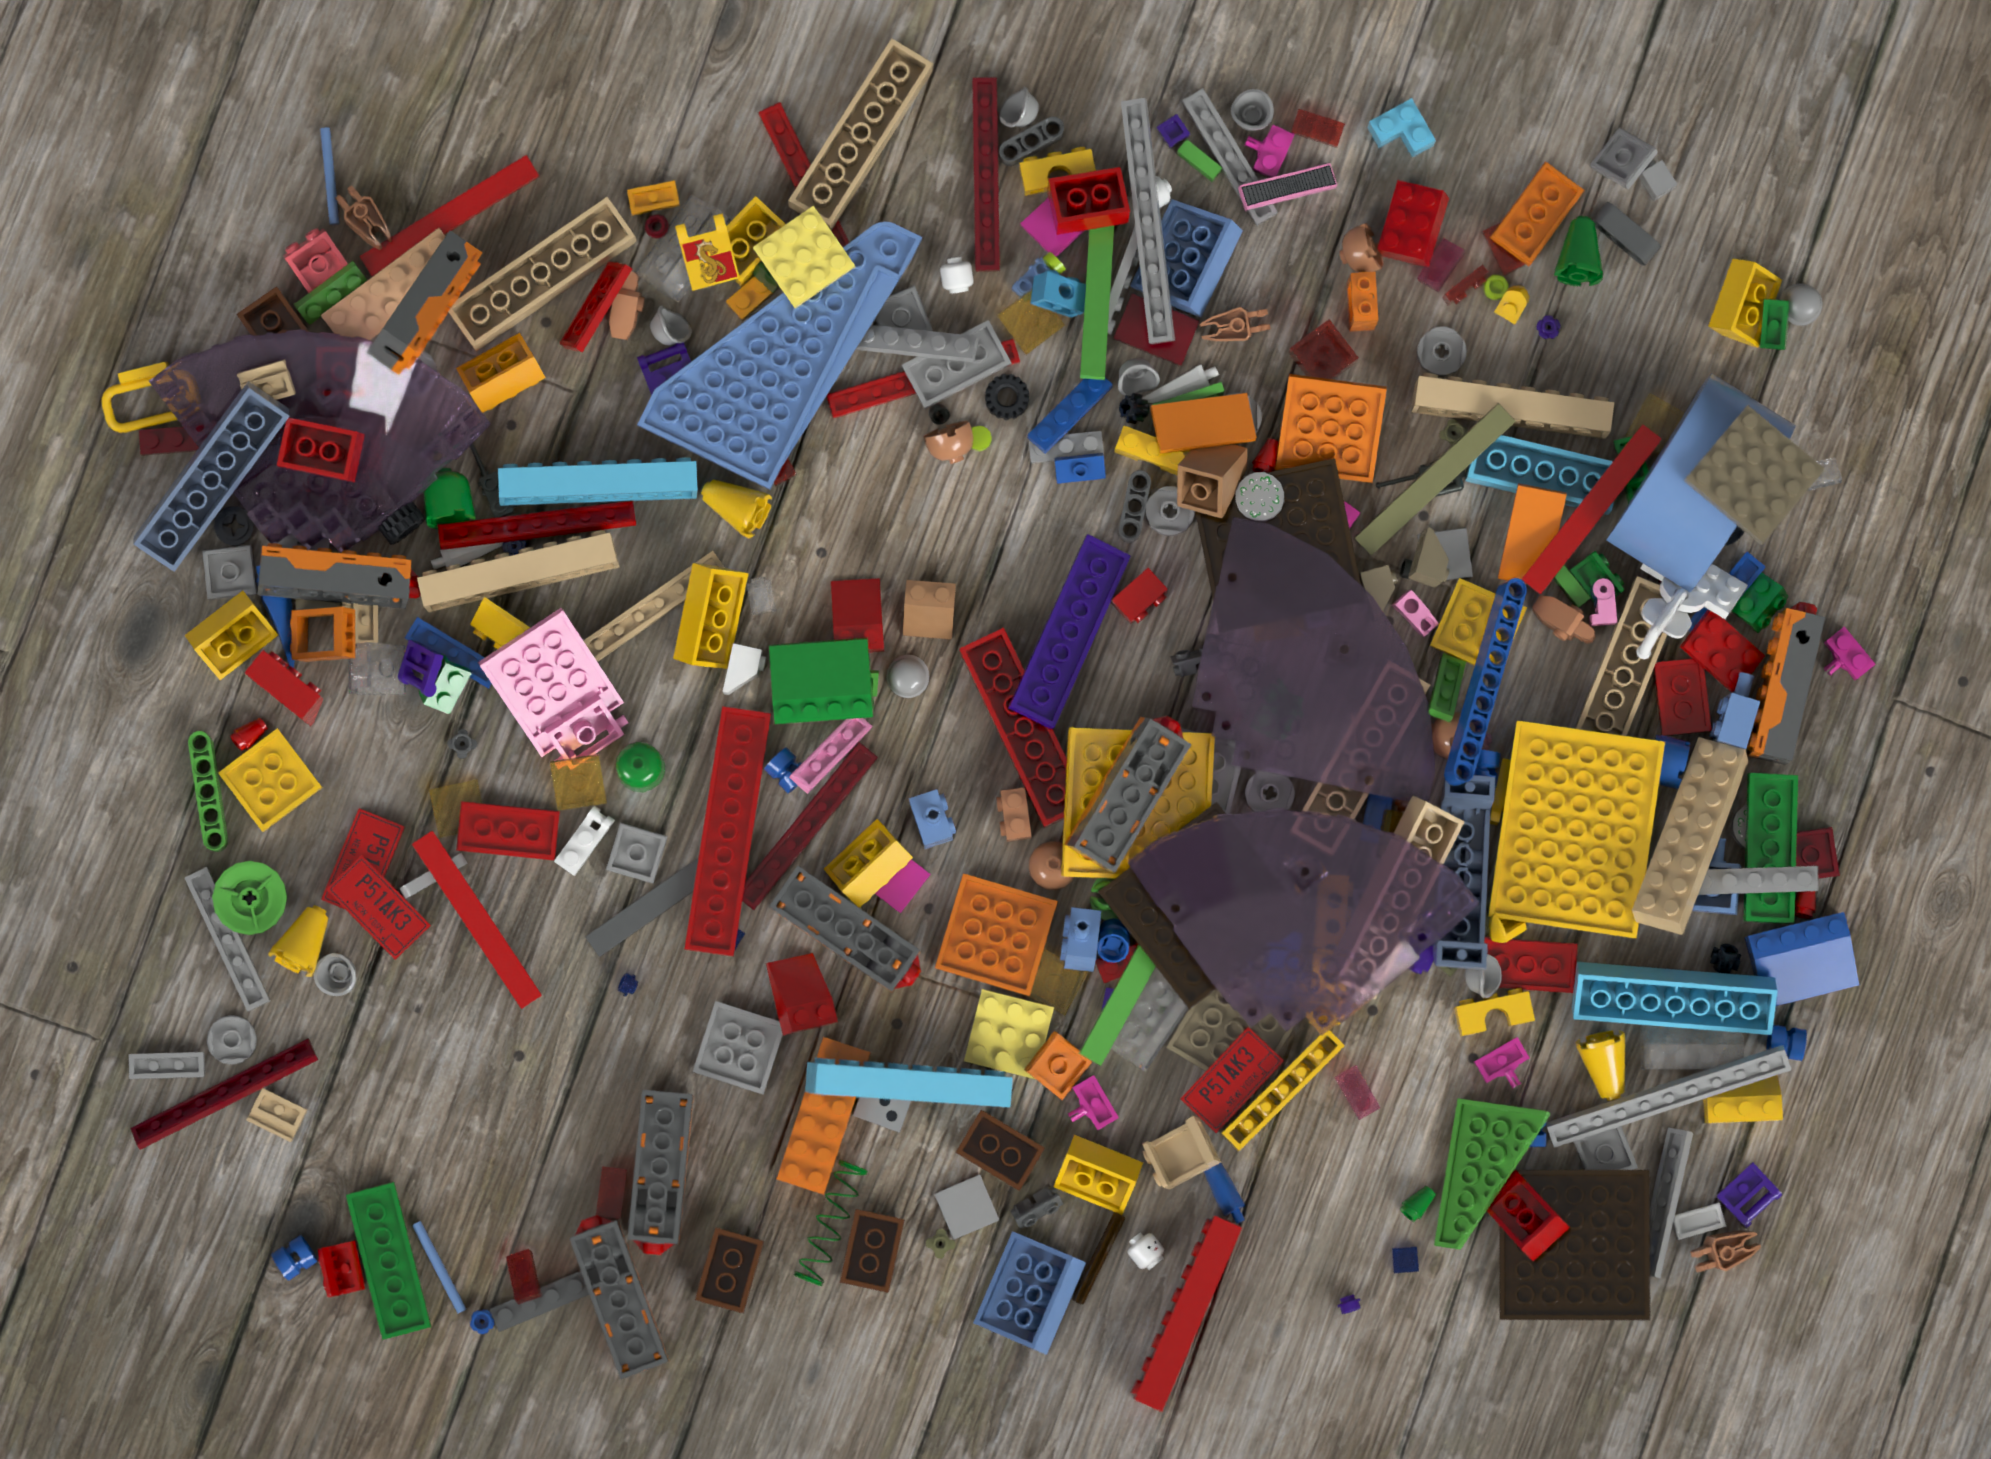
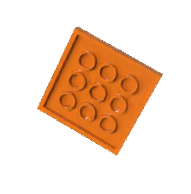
M1289 374L1275 470L1335 458L1339 479L1373 483L1387 386Z
M963 873L935 969L1030 997L1058 901Z

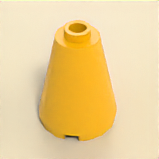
M714 479L711 482H706L701 491L703 501L742 536L748 539L755 535L751 533L755 528L760 529L763 526L771 509L768 499H772V496L765 492Z
M313 905L312 908L307 907L273 945L268 955L270 957L275 955L274 961L297 974H299L300 970L307 972L306 977H312L316 969L329 920L325 915L326 911L316 905Z
M1613 1030L1598 1032L1586 1036V1041L1583 1043L1578 1039L1575 1042L1576 1048L1600 1097L1606 1098L1607 1101L1621 1098V1094L1625 1093L1624 1032L1619 1030V1035H1614Z

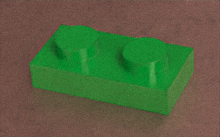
M1764 299L1760 348L1786 349L1790 300Z

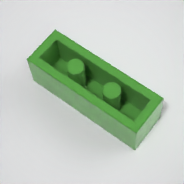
M1187 139L1177 150V155L1211 182L1222 171V167Z
M1563 565L1553 580L1573 605L1579 608L1590 599V596L1566 566Z

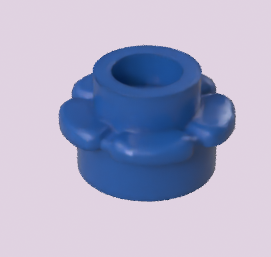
M485 1309L482 1311L477 1310L471 1315L470 1326L472 1330L478 1331L479 1334H486L489 1332V1329L494 1327L495 1321L490 1311ZM481 1319L485 1321L484 1324L480 1323Z

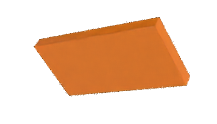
M1545 161L1490 238L1529 267L1582 195L1584 189Z
M1247 393L1151 405L1150 408L1160 454L1256 441L1257 438Z
M1518 483L1498 579L1507 581L1513 578L1522 579L1559 531L1567 495L1566 492Z

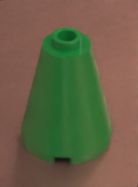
M1578 216L1576 219H1573L1567 231L1554 270V277L1557 275V280L1563 284L1581 287V282H1589V286H1594L1603 280L1595 222L1587 216Z

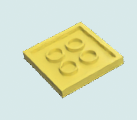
M814 206L753 247L795 309L855 268L854 263Z
M982 989L964 1061L1035 1079L1024 1069L1046 1042L1054 1007Z

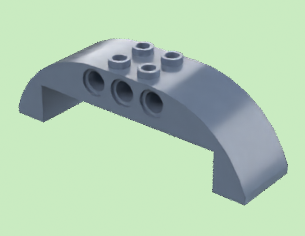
M1474 775L1470 781L1457 786L1448 784L1444 778L1440 809L1463 820L1464 824L1434 883L1433 958L1436 966L1486 970L1488 944H1484L1489 830L1490 809L1494 802L1495 777Z

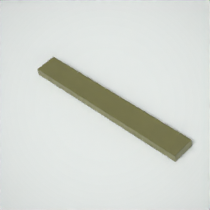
M1497 403L1354 536L1355 539L1372 556L1516 422L1515 419Z

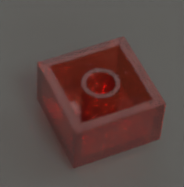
M1330 319L1290 347L1288 352L1306 376L1333 380L1356 364L1359 359Z

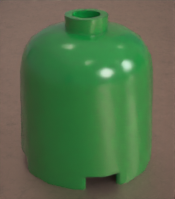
M441 468L437 470V473L427 478L423 487L426 524L428 527L438 529L437 524L470 521V519H476L470 484L463 474L452 471L451 468Z
M634 742L626 745L619 752L616 758V771L619 780L626 788L633 792L644 793L661 783L665 775V763L663 756L655 747L646 742Z

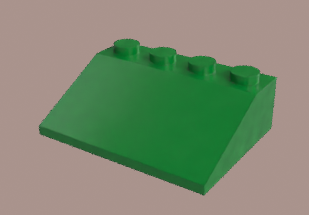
M868 638L769 645L775 724L873 717L874 698Z

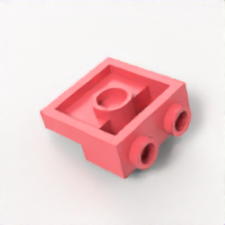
M318 228L313 229L305 235L307 240L301 244H298V242L292 243L285 249L287 253L283 255L308 293L348 265L324 229L320 231Z

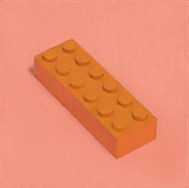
M823 1037L816 1058L834 1059L835 1064H839V1059L860 1061L859 1066H863L864 1061H869L871 1052ZM805 1092L777 1180L825 1195L857 1097Z

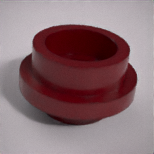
M652 215L645 222V231L651 238H663L669 231V222L662 215ZM661 224V229L654 231V226Z

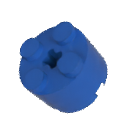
M1656 735L1655 740L1665 742L1659 785L1678 790L1682 781L1679 776L1685 771L1690 742L1665 735Z

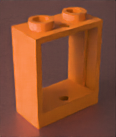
M1376 272L1351 273L1347 282L1350 332L1374 330L1378 322Z
M332 607L292 610V618L290 620V627L292 629V643L290 645L292 660L310 662L355 658V609ZM334 616V650L308 652V618Z

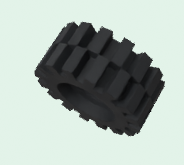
M1013 374L996 376L992 382H989L986 389V406L992 415H996V418H1004V420L1017 418L1018 415L1024 413L1028 406L1029 390L1026 383H1023L1020 377H1015ZM1004 388L1013 389L1017 395L1015 403L1010 406H1004L998 401V393Z
M411 502L394 512L392 516H389L380 525L379 531L390 545H394L414 532L424 522L426 517L414 502Z

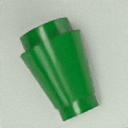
M1425 1185L1402 1202L1403 1206L1400 1208V1211L1412 1222H1415L1417 1219L1420 1220L1436 1194Z

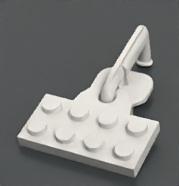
M1643 564L1640 569L1662 581L1659 588L1663 598L1649 599L1641 611L1642 618L1652 626L1641 646L1637 648L1636 653L1641 659L1650 657L1651 649L1661 632L1673 638L1685 636L1692 625L1688 613L1697 612L1706 607L1726 619L1748 585L1711 564L1694 589L1688 592Z

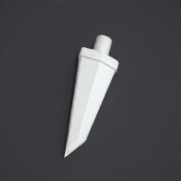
M1200 364L1142 397V399L1154 404L1210 386L1208 380L1218 376V371L1215 366L1204 371Z
M504 542L446 550L440 549L442 557L431 560L434 570L456 564L463 566L501 547Z

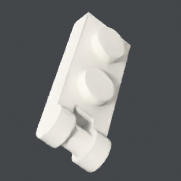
M596 806L590 810L554 861L573 876L578 873L615 821L610 816L606 817L600 813L601 810ZM593 821L601 825L598 831L590 827Z

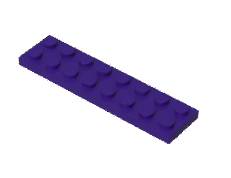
M1089 534L1084 537L1010 702L1009 709L1050 729L1055 728L1131 555Z

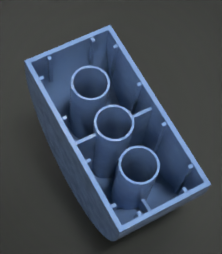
M1713 373L1708 376L1607 538L1608 542L1688 592L1694 589L1737 525L1684 482L1685 478L1747 405L1789 439L1796 427L1790 421Z

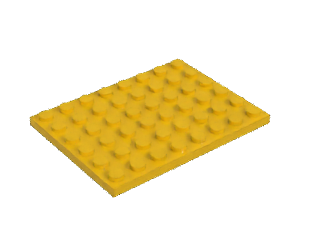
M1517 720L1488 917L1496 913L1501 919L1637 938L1639 923L1635 921L1632 908L1647 870L1665 742Z

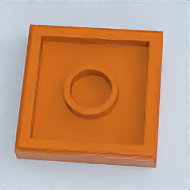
M1054 1031L1024 1070L1059 1099L1063 1100L1092 1061L1078 1054L1079 1050Z

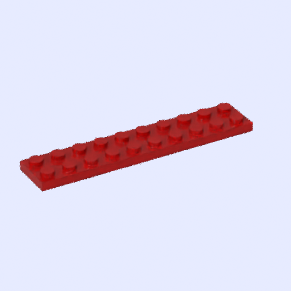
M722 706L685 950L734 957L771 713Z

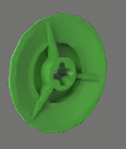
M254 861L236 863L225 870L215 883L212 896L215 913L222 924L236 933L246 935L263 933L276 925L284 913L287 901L285 884L278 873L266 864ZM252 891V895L257 896V899L252 901V905H249L244 900V896H248L249 892Z

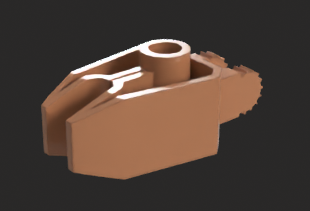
M351 185L347 190L350 196L356 200L352 206H349L347 201L340 195L335 198L344 210L346 225L369 245L381 250L382 246L374 234L375 232H381L391 242L392 238L386 222L372 198L367 196L361 197Z
M630 272L611 304L609 326L611 336L614 338L628 340L636 327L638 312L643 311L645 297H642V293L637 292L639 277L636 272Z
M1238 307L1213 316L1200 323V326L1215 324L1218 328L1229 327L1220 328L1216 334L1202 336V339L1211 341H1247L1254 332L1270 330V324H1260L1256 327H1251L1250 317H1263L1267 315V309L1249 312L1244 307Z
M1540 595L1532 606V611L1540 622L1554 631L1553 634L1559 639L1572 641L1575 637L1580 641H1584V643H1593L1595 631L1584 622V615H1582L1584 612L1573 604L1568 606L1554 597Z
M1731 1231L1707 1236L1704 1246L1690 1252L1693 1258L1701 1257L1705 1254L1709 1258L1708 1261L1701 1262L1695 1266L1696 1272H1702L1711 1268L1727 1271L1752 1257L1761 1248V1244L1753 1243L1744 1246V1242L1756 1236L1757 1233L1753 1231Z

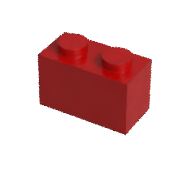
M1147 568L1111 600V604L1130 625L1134 621L1140 623L1149 614L1146 610L1153 604L1155 607H1158L1167 598L1164 594L1167 593L1168 589Z

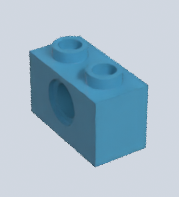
M1045 270L1044 273L1034 276L1030 304L1072 318L1084 313L1086 284L1079 282V279L1074 277H1063L1057 271Z

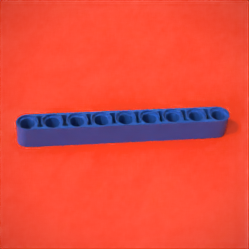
M1513 578L1500 584L1495 594L1444 770L1445 780L1453 786L1470 781L1476 770L1527 592L1526 584L1519 578ZM1509 586L1514 590V596L1511 595ZM1503 609L1506 610L1508 618L1504 617ZM1496 631L1501 635V641L1497 639ZM1490 654L1494 657V664L1490 661ZM1483 677L1487 679L1488 687L1483 683ZM1476 700L1480 701L1482 705L1481 709L1478 708ZM1470 722L1475 726V732L1470 729ZM1463 745L1468 748V755L1464 753ZM1457 768L1460 769L1462 773L1461 778L1456 773Z

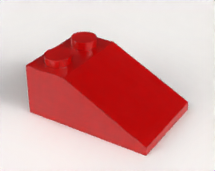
M880 578L831 581L834 640L868 638L869 653L884 652Z
M813 953L766 963L783 1036L829 1026L838 1022L832 996Z
M1517 1170L1511 1173L1487 1209L1488 1214L1532 1261L1539 1257L1570 1228Z

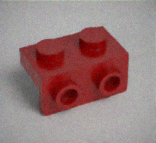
M355 1241L318 1249V1263L322 1270L323 1287L327 1297L365 1290Z

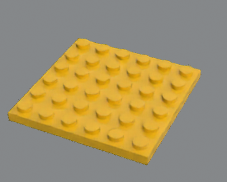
M1069 727L1061 876L1117 878L1208 809L1212 802L1215 734L1182 732L1184 740L1189 742L1191 746L1114 873L1101 868L1064 844L1132 730Z

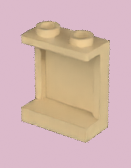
M1196 1116L1185 1120L1186 1124L1158 1139L1142 1143L1145 1149L1143 1151L1144 1158L1148 1164L1152 1163L1155 1170L1153 1173L1154 1179L1163 1188L1170 1190L1221 1163L1201 1119Z

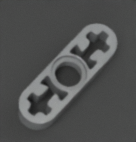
M462 853L452 857L458 869L468 864ZM428 871L399 889L404 898L407 899L432 885L436 880L431 872Z

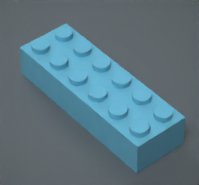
M1501 435L1468 466L1465 481L1516 493L1518 483L1566 492L1565 505L1577 508L1613 461ZM1613 503L1610 505V507L1606 510L1604 514H1610V512L1612 511Z

